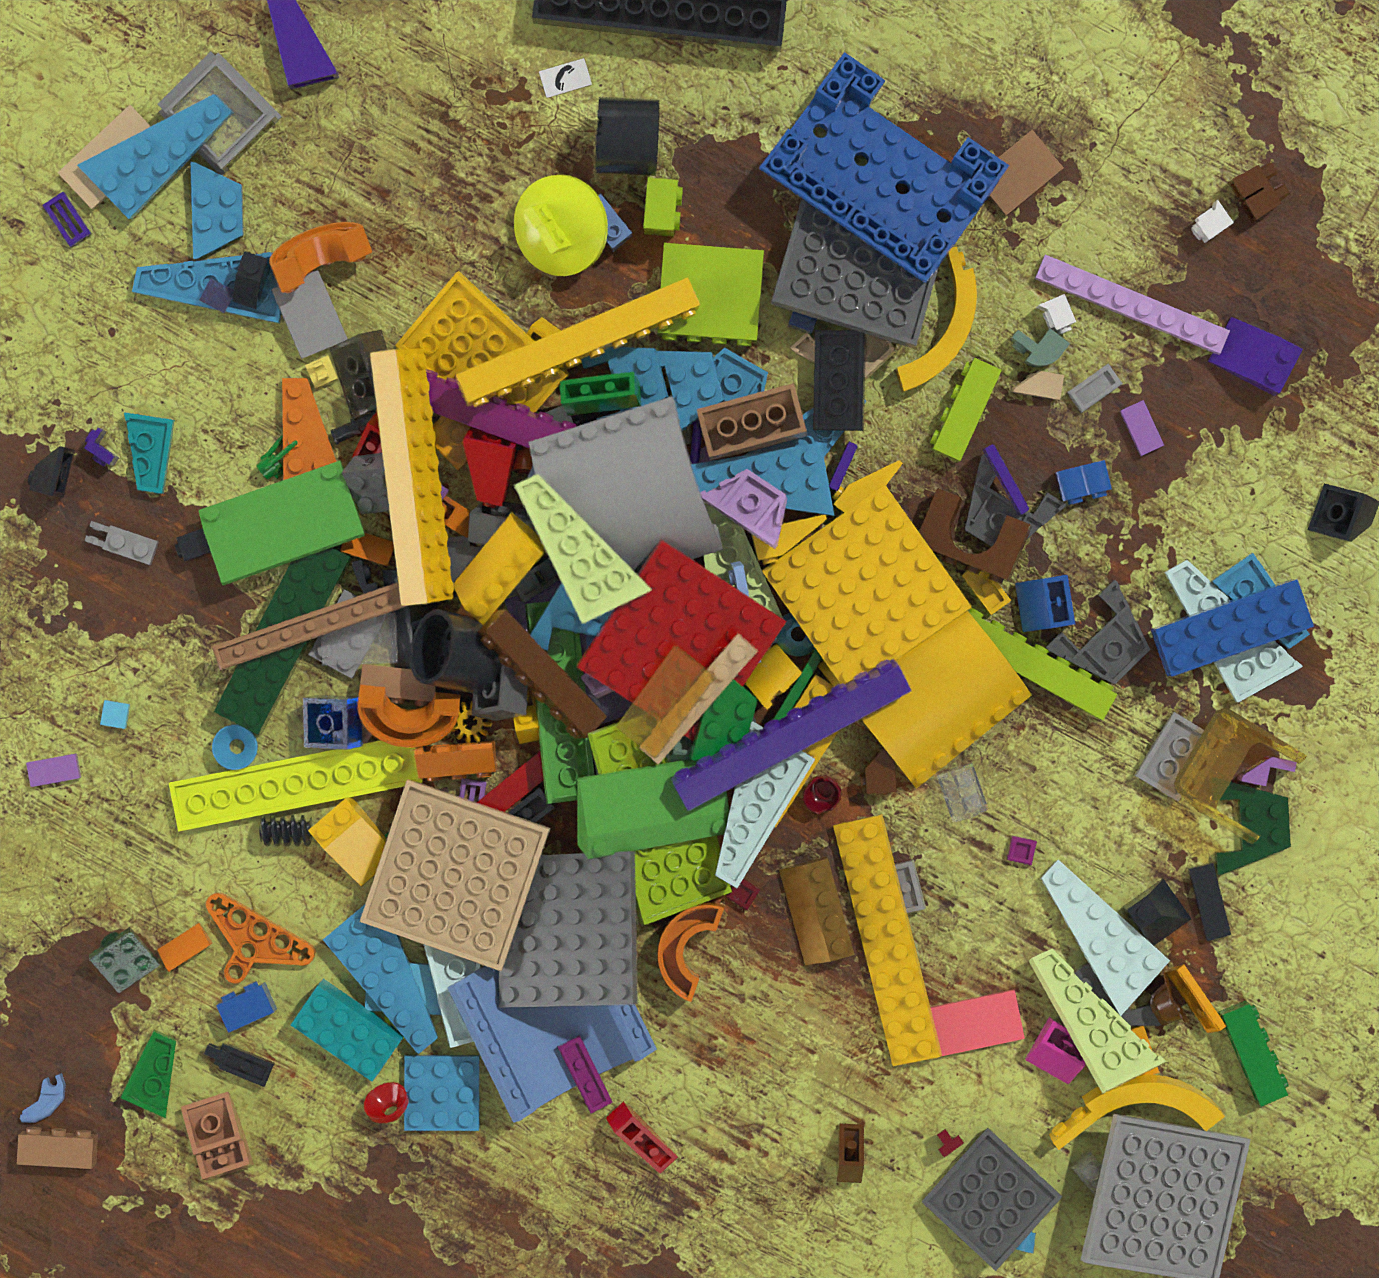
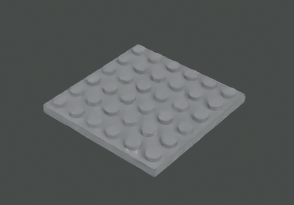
M1113 1114L1081 1261L1088 1264L1175 1278H1219L1251 1139Z

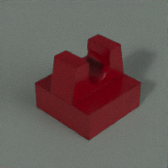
M946 1129L937 1134L944 1146L938 1149L944 1158L965 1143L960 1135L952 1138Z

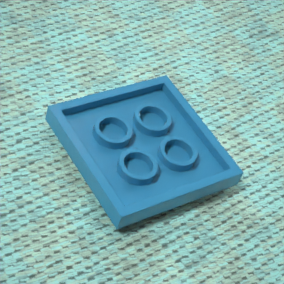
M405 1055L404 1088L407 1092L409 1103L404 1112V1131H479L480 1055Z

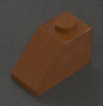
M884 747L864 767V773L860 774V787L865 788L866 794L897 792L895 761Z
M839 1123L837 1182L862 1183L864 1170V1125Z

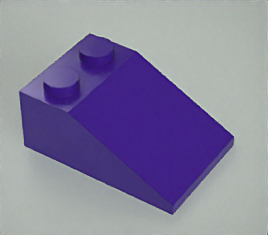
M1231 317L1225 327L1230 332L1221 354L1218 355L1212 352L1208 362L1273 396L1280 394L1303 349L1281 337Z

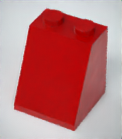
M470 427L463 439V445L476 499L483 502L484 506L497 508V506L503 505L508 495L518 444Z

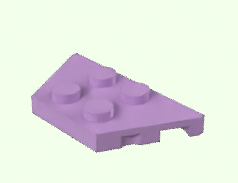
M748 469L736 474L734 478L720 482L718 487L708 492H705V490L700 492L703 502L775 549L777 547L788 499L786 494Z

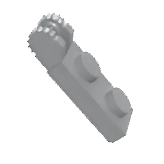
M91 521L90 527L98 531L108 532L105 541L99 540L94 536H86V542L101 546L104 550L148 565L152 564L159 541L110 525L109 527Z

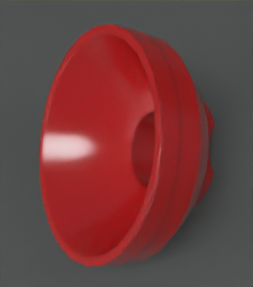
M395 1082L378 1085L366 1096L364 1111L376 1123L394 1122L400 1118L408 1106L409 1098L407 1092L402 1085ZM397 1107L394 1113L385 1115L388 1108Z

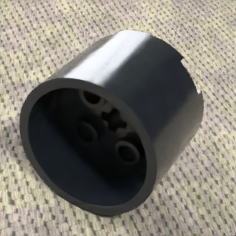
M599 97L596 173L656 176L660 100Z
M439 609L432 610L421 619L411 641V670L414 677L422 684L474 695L481 694V690L487 684H493L501 667V662L498 659L499 655L493 649H488L481 642L482 637L477 631L483 624L476 618Z

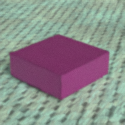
M1012 835L1007 860L1032 865L1037 841Z

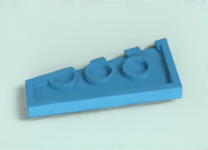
M1250 553L1211 581L1231 600L1275 585L1254 553ZM1306 629L1277 640L1287 649H1290L1310 634Z

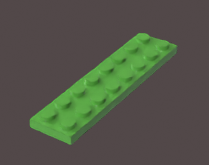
M549 602L525 604L528 634L536 626L537 621L546 610ZM553 627L549 647L545 651L586 694L585 683L581 679L584 673L576 666L582 658L579 633L574 634V631ZM535 699L547 804L578 800V778L594 776L592 748L589 737H572L566 731L567 726L561 720H556L549 713L550 708L545 703Z

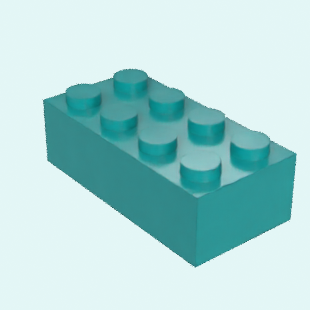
M324 978L317 985L291 1023V1026L372 1082L403 1039V1035L398 1029L392 1025L390 1026L385 1020L372 1011L367 1010L359 1002Z

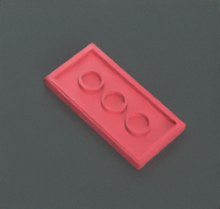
M1014 989L930 1007L942 1056L1025 1039Z

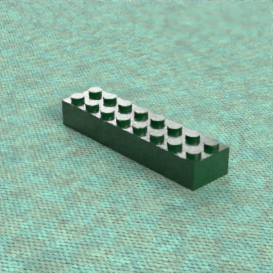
M332 547L292 561L256 631L328 607L353 557ZM310 640L238 664L214 712L257 735L262 734Z

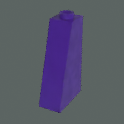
M267 0L287 84L290 89L293 90L339 78L336 68L297 1Z

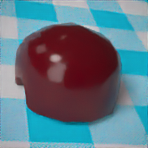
M818 775L811 778L803 790V802L806 808L815 814L832 811L841 800L840 785L836 779L827 775Z

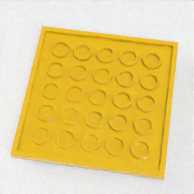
M886 485L780 557L779 561L773 562L762 570L840 684H847L854 680L857 674L875 669L876 665L883 660H898L972 608Z

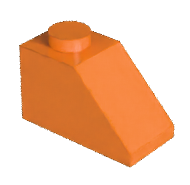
M445 496L442 500L445 510V525L468 538L471 511Z

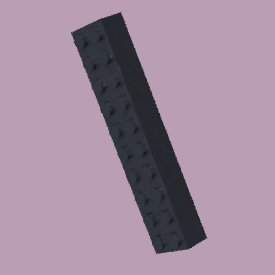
M534 0L532 20L533 24L781 52L787 0Z

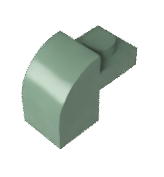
M1052 329L1046 331L1038 344L1020 330H1017L1010 338V341L1013 342L1012 347L1023 355L1025 352L1029 354L1023 363L1038 368L1055 362L1070 344Z

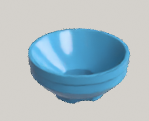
M791 612L784 615L783 619L786 621V625L782 627L776 636L778 646L785 653L792 656H804L812 652L815 647L807 635L800 642L792 639V629L800 625Z
M238 724L228 725L220 729L212 743V752L216 761L221 766L231 770H239L250 765L258 751V742L253 732ZM234 739H240L244 743V750L240 754L233 753L230 748V744Z

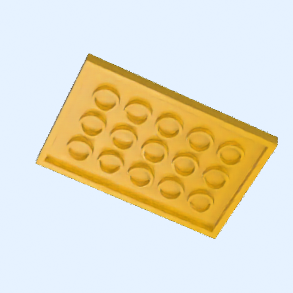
M458 271L395 346L398 349L423 348L426 357V369L438 373L437 377L446 380L447 378L456 379V374L535 341ZM561 367L557 369L558 373L551 377L544 378L542 375L535 378V383L530 386L521 388L519 385L512 388V392L504 396V398L507 399V403L526 405L530 407L531 412L536 413L560 386V381L565 380L570 373Z

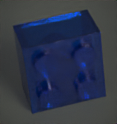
M315 695L303 698L304 748L348 750L363 746L362 721L358 713L359 696Z

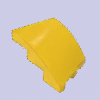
M775 644L764 654L761 662L758 663L745 684L764 707L768 709L772 705L771 700L784 693L802 672L784 651Z

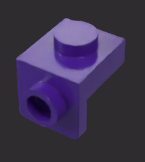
M98 427L96 431L93 429L85 439L87 444L84 448L94 454L92 459L104 467L106 464L114 466L119 457L99 444L107 431Z

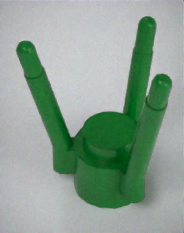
M282 434L271 448L260 457L261 461L256 466L267 480H270L273 476L278 479L283 475V469H280L283 464L280 459L298 444L296 440L275 456L273 453L283 442Z

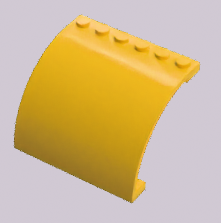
M967 611L896 660L912 691L862 717L861 720L917 789L1032 696V694L990 637ZM822 661L817 667L834 687L839 685L840 682L826 662Z

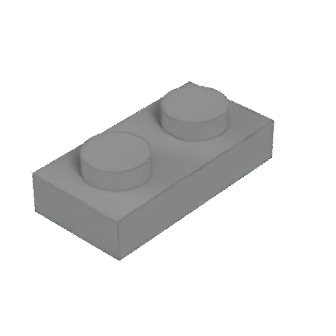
M914 860L895 864L907 913L925 909L926 906Z

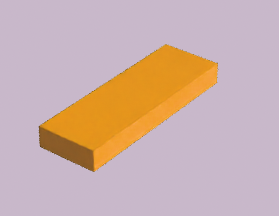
M1185 965L1172 967L1166 972L1207 1033L1218 1032L1226 1027V1024Z

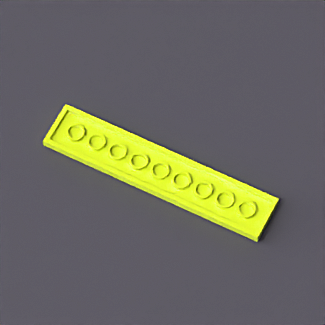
M379 740L249 766L239 770H229L169 782L178 832L404 787L408 779L423 783V778H418L414 750L417 748L398 747Z

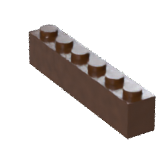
M507 610L496 611L477 631L482 637L481 642L488 649H493L499 655L498 659L504 666L511 667L516 673V679L533 690L532 695L541 703H545L550 708L549 713L556 720H561L567 726L566 731L572 737L588 738L587 733L595 731L607 716Z

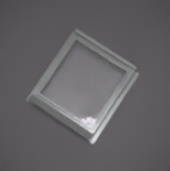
M210 51L158 105L162 108L159 113L167 119L216 94L234 112L197 151L223 176L229 171L226 166L271 121L276 124L282 116L219 53L214 55Z

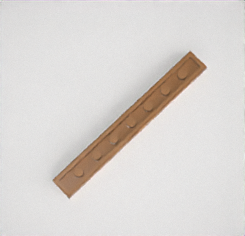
M398 582L214 645L212 649L219 669L223 670L410 605L401 606Z

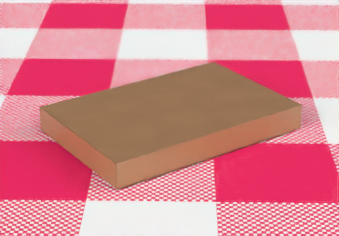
M1031 130L998 157L1007 163L1009 167L989 198L1003 215L1007 216L1063 170L1064 167L1036 133Z

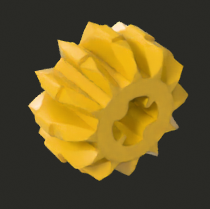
M473 701L470 703V709H468L465 702L461 703L464 712L459 710L458 725L454 726L451 730L454 732L460 729L461 732L456 737L458 740L464 734H467L466 743L471 742L472 735L476 742H479L481 739L478 732L484 736L489 734L482 727L492 726V722H486L484 718L480 717L473 719H477V725H473L472 729L467 727L468 724L465 725L464 720L472 715Z

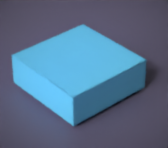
M104 700L100 725L126 729L130 704Z

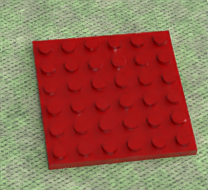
M660 539L637 574L652 590L614 608L576 666L663 721L738 634L758 650L734 677V680L743 687L786 621ZM699 719L684 735L694 741Z

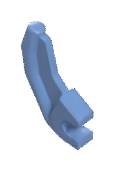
M62 1073L55 1076L57 1085H52L49 1077L43 1080L39 1100L22 1111L20 1115L21 1122L36 1123L47 1118L63 1102L65 1097V1081Z

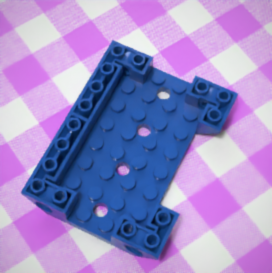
M844 52L816 90L813 100L793 127L787 129L759 169L926 283L988 199L1009 165L969 137L955 154L952 162H948L870 108L886 80ZM821 127L826 131L827 135L823 138L816 137L813 130ZM859 155L864 156L868 164L859 166L855 163L854 158ZM897 184H905L909 192L907 194H899L895 186ZM937 213H947L950 221L946 223L940 222L937 219Z

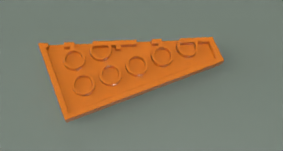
M282 378L283 449L294 440L298 442L283 457V480L337 461L308 379Z

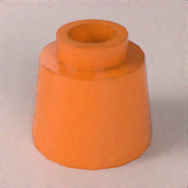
M521 446V450H517L512 471L530 474L533 466L530 448Z

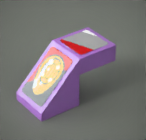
M1266 756L1238 774L1237 780L1266 786L1270 767L1295 772L1297 762Z

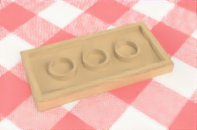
M129 105L57 173L94 210L107 196L77 165L151 126Z

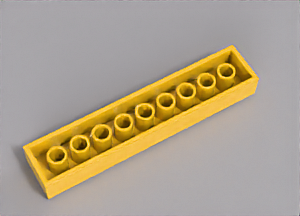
M423 348L395 349L370 353L401 606L454 599V584L450 571L451 559L448 555L447 547L448 534L445 530V510L441 498L442 485L438 473L439 460L435 448L436 436L432 424L433 411L429 399L430 387L426 375Z

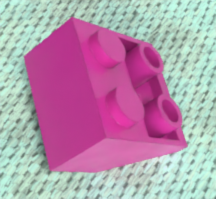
M1049 1016L1025 1060L1069 1084L1084 1068L1086 1063L1065 1025Z

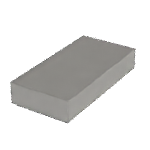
M1107 364L1068 391L1067 394L1080 413H1082L1123 383L1111 366Z

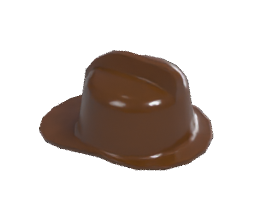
M1162 969L1165 983L1151 996L1150 1007L1161 1025H1167L1179 1020H1183L1188 1024L1187 1015L1174 993L1165 969Z

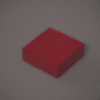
M743 878L738 888L732 886V892L728 893L726 897L745 910H748L760 889Z

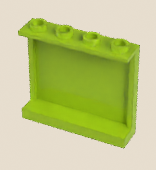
M664 243L661 288L688 277L700 306L695 316L683 320L682 317L673 320V325L662 330L658 327L657 335H662V340L677 341V337H687V342L701 343L702 339H712L713 344L722 345L727 344V340L737 341L736 345L751 346L752 342L756 343L764 250Z

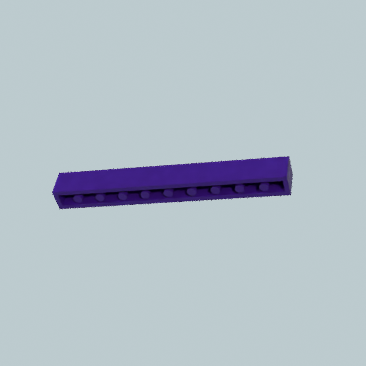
M894 659L883 660L876 665L875 669L857 674L854 680L847 684L842 683L832 688V692L824 696L814 697L809 701L808 705L790 710L787 716L780 720L775 719L768 722L763 729L757 732L747 733L742 737V740L735 744L730 743L723 746L719 750L720 752L713 756L702 757L696 765L678 770L671 780L687 810L689 811L911 692L912 690L900 666Z

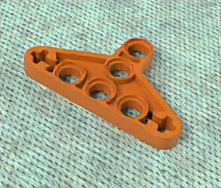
M216 892L208 897L206 908L234 950L224 970V976L229 982H242L247 977L254 963L307 965L315 958L316 950L311 943L230 896ZM221 898V904L227 908L230 906V903L234 905L228 912V918L223 916L227 910L223 908L215 910V904L212 900ZM240 909L245 912L246 920L243 923L234 921L233 912ZM257 922H264L267 925L268 931L265 935L260 936L255 933L254 926ZM284 934L289 938V945L286 948L277 946L276 937L278 935ZM294 941H297L299 944L295 947L303 950L305 947L308 948L310 958L305 957L302 960L299 958L300 953L296 950H293L292 955L288 954L287 951L293 947ZM250 943L255 947V954L252 957L243 955L242 946L244 944ZM232 965H239L242 968L243 974L240 978H233L230 975L229 970Z

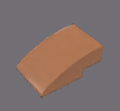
M229 1092L181 1107L193 1155H196L202 1180L208 1181L254 1166L238 1113Z

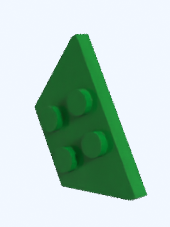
M734 679L700 716L689 755L691 760H699L708 755L713 756L720 752L719 750L723 746L730 743L735 744L742 740L744 735L749 733L758 699Z

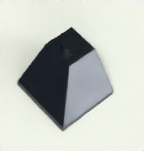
M59 446L35 465L34 471L31 470L28 476L29 490L64 498L75 450Z
M1324 483L1307 530L1352 542L1372 525L1379 507V501L1364 493Z
M1163 878L1122 906L1143 937L1153 946L1192 919Z

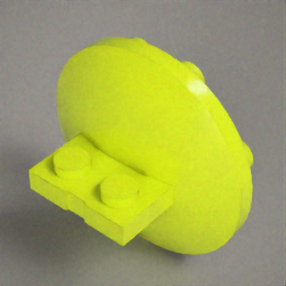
M552 175L535 181L523 192L515 209L514 231L519 248L532 265L547 274L569 276L586 270L599 258L608 236V220L602 201L589 185L572 176Z

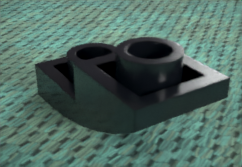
M364 560L352 562L355 576L364 594L383 588L377 582L369 584L368 579H372L369 564L365 565Z

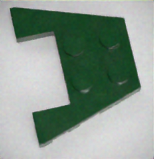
M1211 778L1212 800L1238 799L1241 850L1215 852L1217 875L1225 874L1291 847L1288 797L1218 778Z

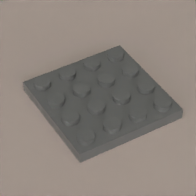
M987 1128L923 1199L922 1203L989 1266L997 1271L1063 1196L993 1131Z

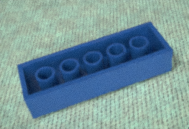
M1291 579L1150 630L1166 675L1173 677L1314 627L1298 579Z

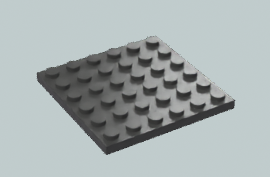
M801 199L771 304L915 349L938 269L924 283L816 207ZM937 213V219L940 222L946 223L950 221L947 213Z
M635 851L615 852L613 855L587 859L584 853L541 855L503 970L499 971V1008L638 1005Z

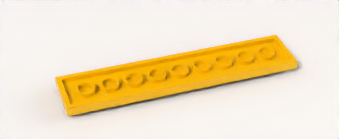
M883 814L835 824L833 827L892 1065L897 1066L941 1057L942 1052Z

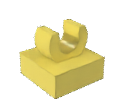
M329 356L305 365L316 389L339 379Z

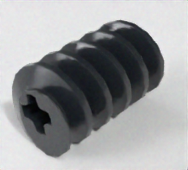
M261 815L260 841L262 842L263 840L264 845L268 847L273 840L274 845L278 847L283 840L284 845L288 847L293 840L294 845L299 847L303 840L304 845L309 847L312 842V835L308 830L312 827V817L309 822H306L305 816L301 815L300 821L296 822L295 816L291 815L290 821L286 822L285 816L281 815L280 821L276 822L275 816L271 815L270 821L266 822L265 816Z

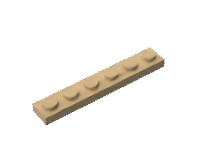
M738 634L639 748L659 764L758 650Z

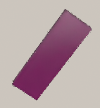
M580 1035L557 1046L590 1113L613 1103Z

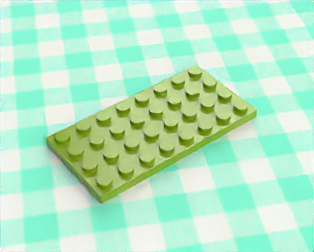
M647 712L587 733L599 775L658 765L639 747L662 721ZM667 755L659 764L670 763L667 762ZM717 836L635 850L636 910L640 924H649L732 892L730 884L715 875L721 852Z

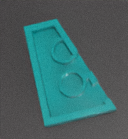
M124 412L137 490L164 494L175 420Z

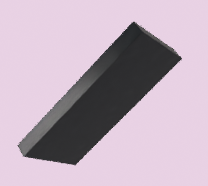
M815 330L814 431H864L865 333L855 330Z

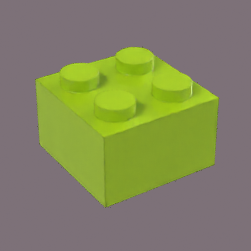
M648 177L644 234L674 237V230L679 231L681 212H676V206L682 205L683 187H678V180Z

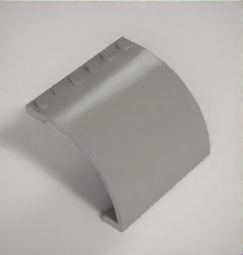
M673 397L529 442L535 475L539 474L636 574H638L660 539L691 559L723 550L719 529L716 524L712 525L691 467Z

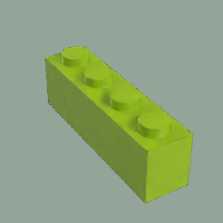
M977 358L972 359L971 363L966 361L961 372L964 379L961 385H955L950 396L954 401L950 408L945 407L940 418L944 423L940 431L937 429L934 431L930 443L933 444L932 451L956 462L961 461L999 378L1001 369Z

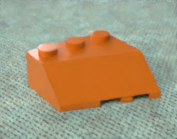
M495 741L429 745L418 747L414 750L419 779L427 778V781L442 780L443 776H452V779H465L467 774L477 773V777H491L492 772L497 771Z

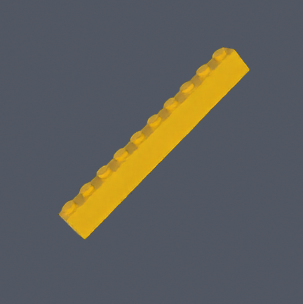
M687 277L456 374V382L467 406L474 405L477 408L488 403V398L497 395L498 398L510 394L512 392L511 389L520 385L521 388L532 385L535 383L534 379L542 375L544 378L551 377L557 374V369L567 366L568 369L582 363L580 359L590 356L591 359L604 354V349L613 346L614 349L626 345L628 343L627 340L635 336L637 339L646 337L650 334L651 329L659 327L662 330L673 325V320L680 317L683 320L696 315L700 303Z

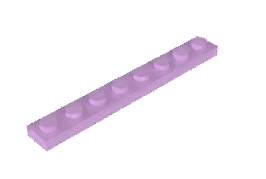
M1048 255L1044 256L1035 277L1038 281L1218 355L1221 354L1230 330Z

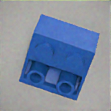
M1068 575L1015 583L1022 632L1075 624Z

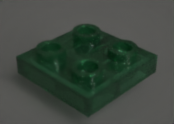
M130 927L120 934L118 932H111L103 938L100 947L89 954V960L118 993H121L160 966L159 960Z

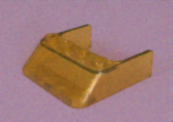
M1222 708L1217 710L1210 719L1176 776L1174 787L1198 812L1253 844L1259 839V835L1217 810L1219 800L1248 751L1253 745L1263 743L1298 764L1303 762L1307 755L1236 712Z

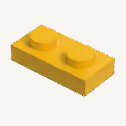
M966 571L961 575L989 615L994 614L1011 601L999 583L988 579L989 574L980 571L979 575Z

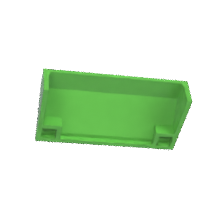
M341 461L198 510L223 586L365 536L357 505L342 475L344 467Z
M691 759L578 778V846L587 859L613 855L615 852L635 851L725 834L729 816L727 792L725 791L688 811L671 778L675 776L678 770L686 767L690 768L697 764L698 760L694 761Z

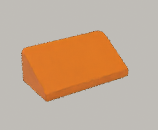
M365 533L363 537L343 543L340 551L389 566L394 552V542Z
M198 923L159 948L158 953L169 972L210 946L212 941L201 924Z

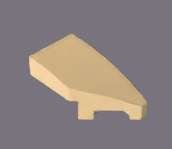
M1044 371L1030 373L1019 385L1012 387L1011 392L1060 400L1064 375Z

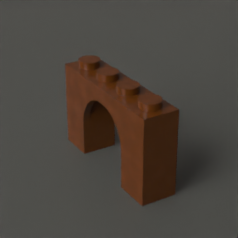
M937 488L919 531L933 553L943 556L942 561L956 566L958 562L966 565L965 570L979 575L980 571L989 574L988 579L996 583L1002 584L1003 580L1010 582L1031 531V524L1007 515L999 536L990 549L979 554L965 553L955 546L951 534L952 525L962 499L957 495Z

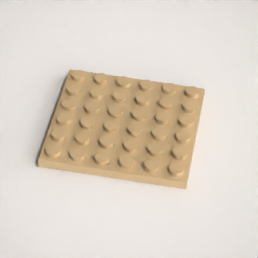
M408 779L360 922L502 971L550 828Z

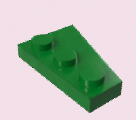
M155 1029L153 1030L121 1094V1099L166 1118L176 1039Z

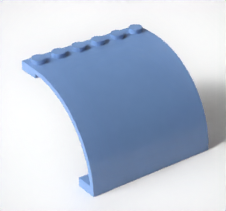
M488 966L481 967L447 987L513 1123L522 1120L543 1104L577 1086L557 1047L564 1042L580 1035L599 1074L632 1059L635 1062L642 1060L657 1050L636 1005L499 1008V970Z

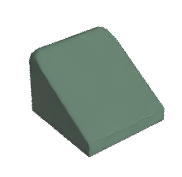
M683 736L667 754V762L690 759L689 755L693 741Z

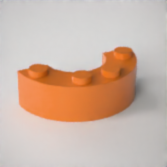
M337 222L307 230L287 240L272 253L269 263L281 293H290L304 284L305 276L321 265H330L335 261L359 262L364 260L366 255L373 252L361 224Z
M360 685L358 713L363 725L376 738L394 746L415 748L433 744L444 738L454 728L459 716L460 695L435 692L433 700L426 706L419 709H405L398 707L389 700L385 687Z
M704 902L680 911L670 918L661 933L658 944L660 972L667 985L678 996L689 1002L693 999L699 981V974L692 971L685 963L683 956L684 946L688 939L697 932L717 930L724 910L723 904Z

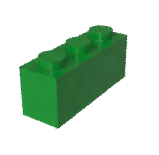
M634 371L560 381L561 405L567 416L641 407L640 383Z

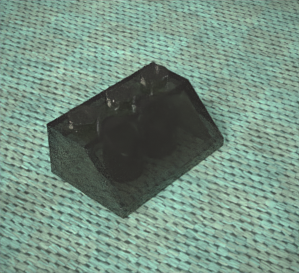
M381 330L358 334L329 348L351 418H358L375 410L377 411L370 353L388 351Z

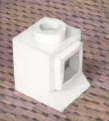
M1216 200L1212 208L1194 220L1196 224L1193 225L1191 230L1198 240L1202 239L1205 243L1234 222L1220 202Z
M1065 294L1036 307L1044 311L1043 317L1048 329H1052L1058 335L1072 330L1070 325L1074 324L1076 320Z

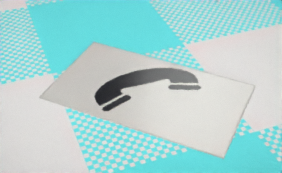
M584 58L539 71L547 98L592 85Z

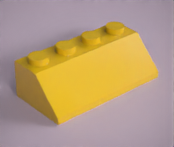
M513 512L453 583L463 608L483 625L497 611L546 551L539 534Z

